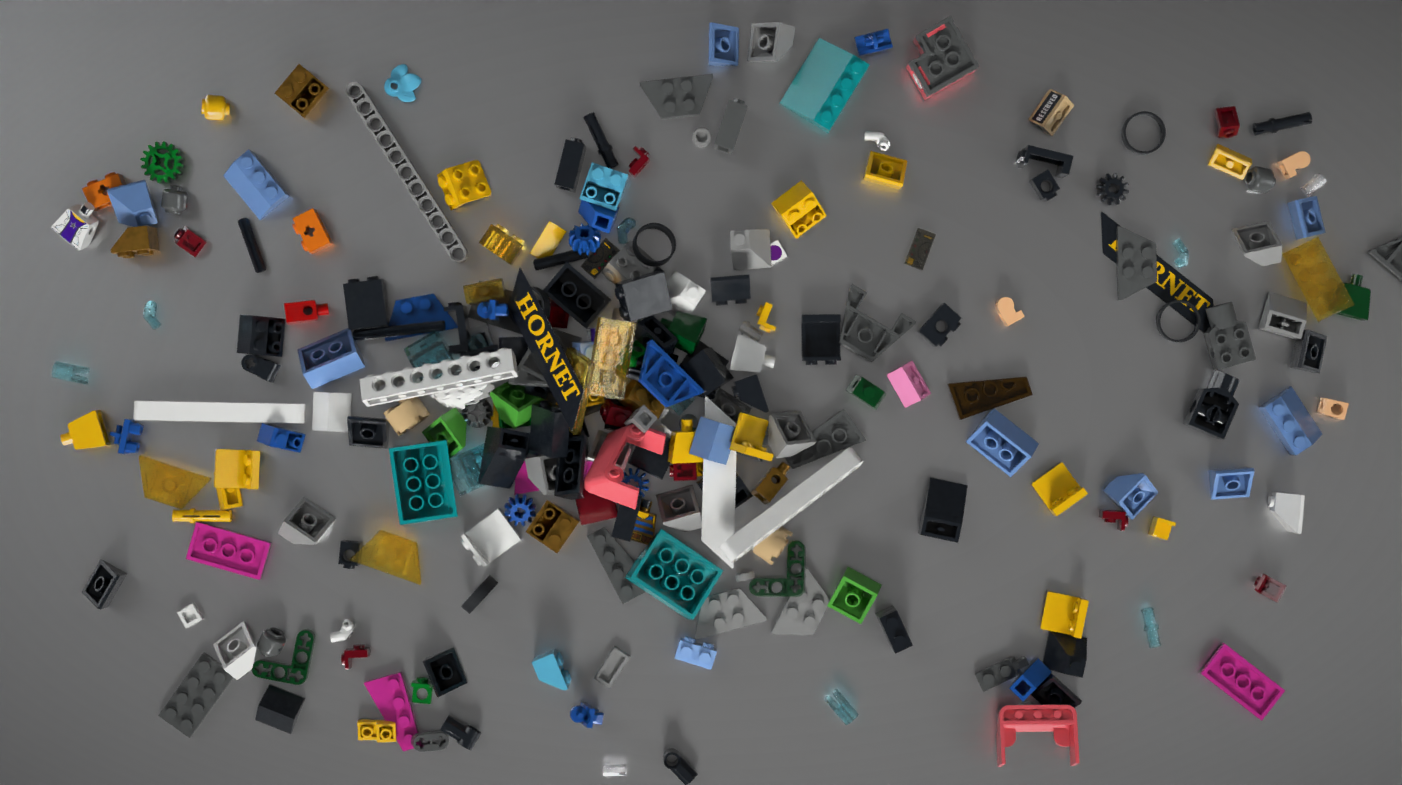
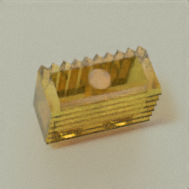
M498 223L496 226L491 224L479 241V244L512 265L525 247L521 244L523 240L514 234L512 237L505 233L507 229Z
M502 278L463 286L466 303L469 305L479 304V302L482 303L483 301L487 302V300H498V298L502 299V297L506 298Z

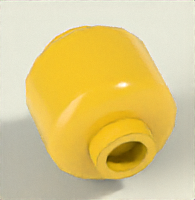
M207 95L205 99H202L201 114H204L206 119L222 121L225 118V114L229 115L230 103H226L224 96Z

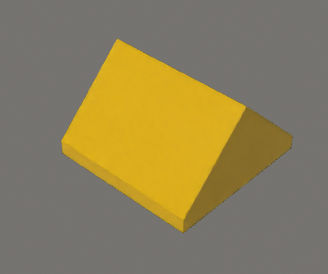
M870 151L863 180L901 189L904 183L907 160Z

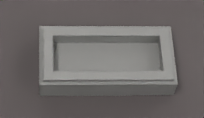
M614 646L594 679L610 689L631 656Z

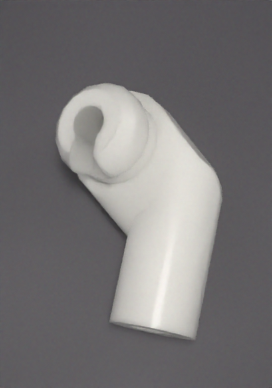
M345 620L340 631L330 633L331 642L349 639L355 629L354 623L351 620Z

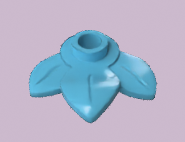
M401 64L392 70L391 78H388L384 84V90L389 96H397L403 102H412L416 100L413 90L419 87L422 79L415 74H408L407 65ZM396 84L397 89H392L390 85Z

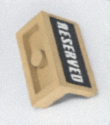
M1049 89L1028 120L1040 126L1048 135L1053 136L1074 107V104L1066 95Z

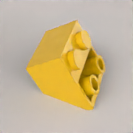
M802 180L771 203L778 216L796 239L827 216L813 192Z

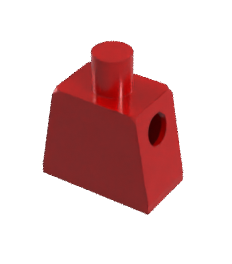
M315 300L284 303L287 325L317 321L318 316L329 315L328 303L316 304ZM306 308H311L312 314L305 315L303 311Z

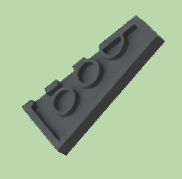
M843 409L812 431L817 441L814 445L791 457L784 458L791 468L795 469L864 442L866 439Z
M605 527L587 536L622 604L646 592L625 578L635 561L617 540L611 537V534Z

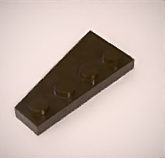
M1027 377L947 384L959 420L1033 395Z

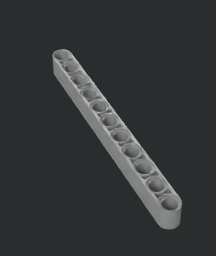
M350 82L346 86L345 92L449 257L455 262H464L468 257L466 247L364 87L358 82ZM359 87L360 93L357 96H352V89ZM365 103L370 104L368 112H362L361 110L362 105ZM379 119L381 122L380 127L373 129L372 122ZM386 135L390 136L391 142L388 145H383V137ZM395 152H401V159L399 161H393L392 155ZM411 168L412 174L407 178L403 177V170ZM421 184L422 191L418 194L413 193L414 185ZM426 200L432 201V208L429 210L423 208V203ZM437 216H441L443 219L440 226H435L433 223L434 218ZM451 232L453 239L451 242L446 243L444 235ZM458 248L463 250V256L460 259L454 257V251Z

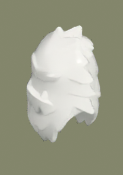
M461 369L456 370L454 372V375H458L461 372ZM440 373V375L437 376L436 379H439L442 376V373ZM484 383L431 394V397L435 398L445 407L465 409V405L476 404L479 400L490 397L488 393L495 389V386L491 383Z

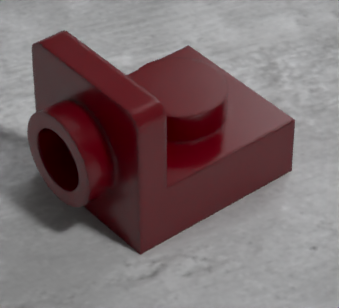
M1235 106L1216 108L1215 115L1219 127L1218 138L1236 136L1240 123Z
M636 146L633 148V151L640 158H635L629 164L630 169L628 170L634 178L650 162L648 158L650 154L644 148L640 147L638 149Z
M184 226L183 229L179 228L174 235V242L194 257L198 255L207 243L187 226Z
M550 299L551 310L548 320L551 326L567 329L569 314Z
M696 462L669 465L670 477H674V481L697 480Z
M1099 509V517L1104 519V522L1116 523V519H1118L1117 529L1125 531V527L1128 526V515H1126L1125 511Z

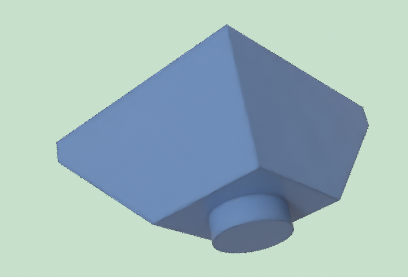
M145 180L107 189L119 223L132 227L149 226L158 223L157 211Z
M1144 473L1118 476L1104 489L1108 497L1122 511H1125L1126 515L1132 520L1159 493Z

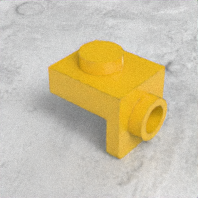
M765 302L764 306L760 305L756 314L760 316L757 324L760 325L759 329L770 333L771 330L775 331L776 329L775 326L766 323L773 305Z

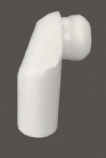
M865 131V141H874L881 151L889 149L890 142L883 132Z

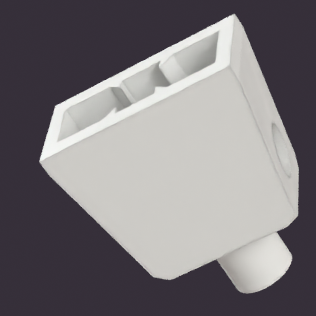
M738 334L729 370L760 373L762 365L773 368L776 357L765 354L767 346Z

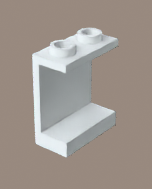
M500 508L461 536L463 546L467 550L471 549L474 553L473 559L479 566L482 564L483 567L522 539L511 522H508V518Z

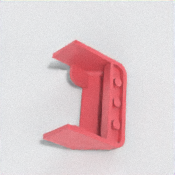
M634 424L609 432L584 479L585 490L636 509L639 488L622 482L624 472L615 464L626 442L662 455L666 434L652 428L643 433Z
M1071 705L1004 706L998 715L996 734L997 766L1002 767L1006 764L1005 747H1010L1015 743L1016 732L1052 731L1057 745L1069 747L1070 766L1079 764L1078 725L1075 708Z

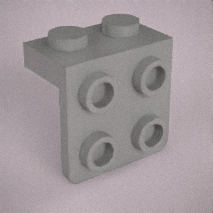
M629 241L608 262L601 272L613 284L651 273L656 268L645 265L637 259L633 252V241ZM638 246L640 253L644 257H646L649 260L655 261Z

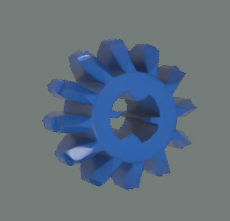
M581 223L580 227L574 225L573 230H570L569 245L572 247L573 252L578 251L579 255L582 253L588 255L590 251L595 253L596 248H599L601 244L600 232L590 227L589 224L584 226Z
M629 468L630 475H627L624 471L625 479L622 482L628 484V482H631L630 479H634L635 482L639 483V486L636 485V487L639 488L640 494H643L644 497L645 494L641 489L649 490L647 486H643V484L649 483V479L642 481L646 473L644 472L641 476H638L640 472L638 468L635 474H633L632 468Z
M515 494V499L509 497V503L504 505V508L507 509L504 511V515L509 516L508 522L515 520V526L518 525V522H521V525L524 527L525 521L531 523V517L536 516L534 511L536 504H532V498L526 500V494H523L522 498L519 497V494ZM517 508H522L523 512H519Z

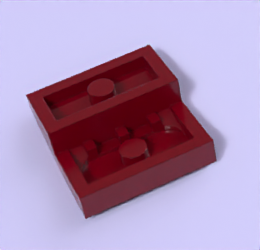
M586 490L584 498L575 499L581 525L617 517L616 502L589 493Z

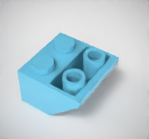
M592 162L579 199L616 211L629 178L628 174Z
M556 649L534 657L532 665L539 681L564 691L569 688L572 679L569 671L563 668L564 659L561 652L557 653Z

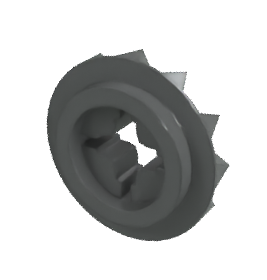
M485 399L479 400L476 404L465 405V409H462V416L469 426L481 428L490 422L493 410L490 403ZM476 404L480 411L485 412L479 415L478 421L475 415L469 414V412L475 410Z

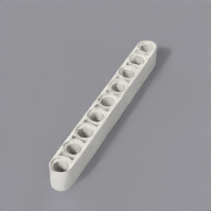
M134 401V420L305 423V404Z
M852 447L847 448L727 539L719 548L731 563L737 561L855 471L864 461Z

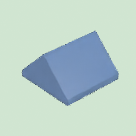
M713 22L709 23V66H738L739 28Z
M1317 196L1287 203L1296 240L1326 233Z
M700 416L689 454L726 465L736 427Z
M1242 467L1209 470L1211 500L1250 497L1255 472L1254 468Z

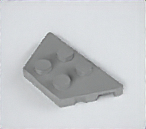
M807 568L805 592L799 597L788 598L771 632L772 634L814 635L828 608L827 605L830 598ZM797 583L793 589L795 593H797L798 589H801Z
M741 588L710 595L701 607L695 639L767 621V619Z

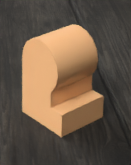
M1300 151L1277 162L1285 179H1289L1297 175L1295 169L1299 170L1307 167L1310 164L1311 158L1307 152Z
M1003 297L997 300L995 308L1005 326H1009L1025 317L1021 310L1015 311L1014 302L1011 298Z
M1320 397L1316 412L1335 419L1345 420L1349 403Z

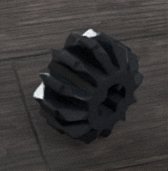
M1109 173L1106 174L1105 179H1099L1102 185H1096V188L1101 190L1096 195H1103L1101 202L1103 203L1107 200L1109 206L1112 205L1113 201L1115 205L1120 204V200L1124 201L1126 199L1123 194L1129 193V190L1124 189V187L1129 185L1128 182L1122 183L1124 176L1117 179V173H1113L1112 177ZM1111 186L1116 187V191L1110 192L1109 188Z

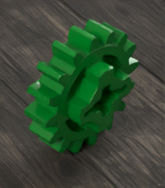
M165 141L162 142V146L159 142H155V147L148 145L149 151H143L146 157L140 159L145 162L141 168L147 169L144 175H151L150 180L152 181L157 178V183H162L163 179L166 183H169V178L176 180L175 174L182 173L178 170L179 167H184L180 163L184 158L178 156L180 150H174L175 145L170 144L168 146ZM159 150H167L169 152L161 154ZM160 158H161V159H164V162H163V163L165 164V165H164L165 167H163V166L160 165V164H161ZM163 171L166 174L157 175L156 172Z

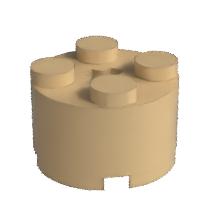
M419 397L399 400L398 405L384 412L385 418L398 436L406 433V429L414 428L430 415Z
M781 526L756 545L753 553L773 565V557H779L789 542L786 539L787 536L792 537L793 533Z

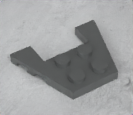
M852 284L849 289L839 344L873 362L913 327L916 321L901 313L892 330L858 310L867 292Z

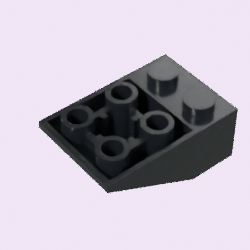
M487 426L478 484L510 489L529 453L530 433Z
M930 477L918 534L958 543L968 485Z

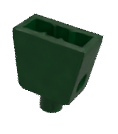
M1352 274L1350 283H1339L1327 312L1360 321L1368 320L1371 290L1361 287L1364 276Z
M677 312L672 321L661 318L660 322L678 339L675 347L693 356L705 331L707 318Z
M855 375L846 389L847 392L877 410L887 395L882 389L859 375Z

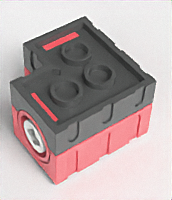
M951 16L917 34L913 40L915 46L919 49L920 57L911 60L906 69L924 100H927L933 94L941 92L949 85L962 80L965 76L974 73L979 68V64L973 58L971 50L965 44L964 38L953 23L954 21Z

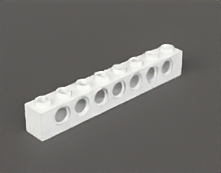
M501 348L496 352H481L476 356L466 355L460 357V359H446L436 364L426 363L422 367H406L402 371H386L382 375H367L365 378L359 379L361 398L363 403L369 407L518 377L516 356L512 349ZM499 362L497 367H492L493 363ZM480 366L479 370L473 371L474 367ZM461 369V372L458 375H454V372L456 370ZM442 373L439 379H435L437 374ZM423 377L421 382L416 383L418 378ZM400 381H404L402 386L397 387ZM386 384L384 389L379 390L381 385Z

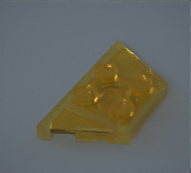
M143 455L139 456L145 498L183 509L211 481L210 477Z
M379 530L350 559L353 562L418 585L421 584L417 543L386 531Z

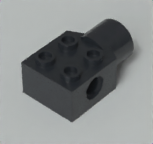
M1214 370L1207 388L1198 389L1183 424L1217 439L1224 440L1239 406V403L1233 396L1240 380L1227 373Z

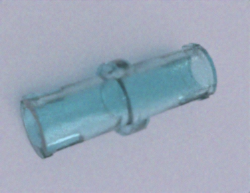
M1144 608L1141 610L1145 624L1143 629L1147 633L1149 648L1161 646L1158 634L1159 625L1156 624L1154 608Z

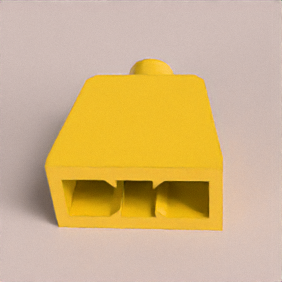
M101 410L91 411L68 423L69 432L60 435L62 444L68 445L73 443L75 450L111 445Z
M681 419V430L671 432L668 462L672 464L703 462V458L689 454L696 433V429H693V419Z

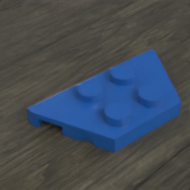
M435 294L396 300L388 325L396 326L444 320L446 330L458 328L457 323L450 314L444 311L443 305ZM435 332L385 337V341L387 342Z
M653 340L648 341L638 381L665 407H669L704 392Z

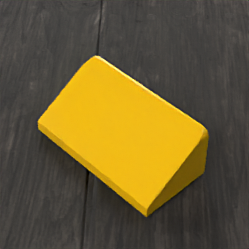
M1217 144L1208 165L1243 180L1252 165V159Z
M549 221L530 254L537 259L553 255L567 231Z
M216 488L220 510L243 506L240 488Z

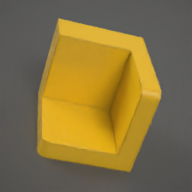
M1153 516L1148 534L1168 540L1171 528L1176 523Z

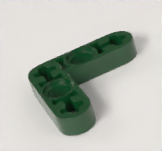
M797 540L792 541L788 545L787 579H753L749 583L750 592L758 597H799L803 595L806 577L805 545ZM796 545L802 548L801 551H798V558H802V561H791V558H796L795 552L792 551V548H796ZM796 563L802 567L801 572L798 574H794L791 571L792 566ZM791 577H801V580L797 579V584L801 587V589L797 590V593L791 589V586H795V580L791 579ZM758 582L761 586H767L766 582H769V593H766V589H759L757 593V590L753 589V587L757 586ZM776 582L782 585V590L779 593L772 591V585Z
M304 629L298 633L291 665L260 659L253 664L252 673L258 678L294 685L303 684L309 674L315 643L314 632ZM306 633L311 638V640L306 642V647H310L309 650L299 648V645H304V639H301V636H304ZM299 652L307 654L306 662L298 660L297 655ZM263 664V668L267 669L270 668V665H273L271 671L265 670L259 673V669H256V666ZM277 667H282L285 670L283 677L275 675ZM289 669H292L290 673L296 674L298 671H301L300 674L303 675V678H301L298 681L296 676L291 675L289 679H287L289 675Z

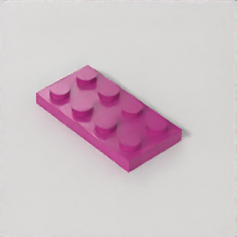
M196 522L186 559L261 580L272 542L202 522Z
M1225 643L1221 644L1200 672V674L1261 721L1285 692L1283 688Z

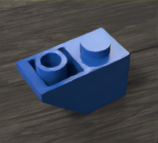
M581 200L578 212L590 227L609 234L615 224L620 207L613 211Z
M262 423L257 442L301 453L306 434Z
M1038 658L1010 686V689L1024 701L1052 671Z

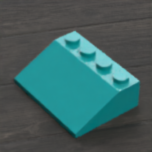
M819 38L779 104L829 133L870 64Z
M447 440L389 448L400 525L458 517Z
M660 529L636 559L625 578L686 619L694 620L723 570Z

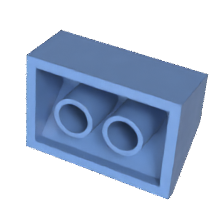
M249 149L236 159L223 175L259 220H262L290 197L257 155Z
M349 328L297 349L302 373L312 389L365 367L362 353L357 341L353 338L352 330H349Z
M1292 386L1259 406V409L1289 455H1298L1312 446L1322 435V432Z
M995 408L987 414L966 440L970 446L1010 477L1032 457L1039 445L1037 441Z

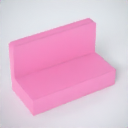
M913 360L887 374L889 381L905 408L931 394Z

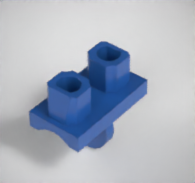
M888 29L854 37L859 56L893 48Z
M490 300V303H480L477 307V313L481 318L499 320V316H509V305L499 304L497 300Z
M124 419L123 426L117 425L116 432L110 431L109 435L115 437L113 444L119 445L118 453L129 454L139 452L140 443L131 441L132 434L142 435L144 425L135 422L134 419Z
M581 702V706H574L570 711V718L576 723L583 724L586 728H592L593 724L602 725L604 713L599 712V709L593 708L586 702Z

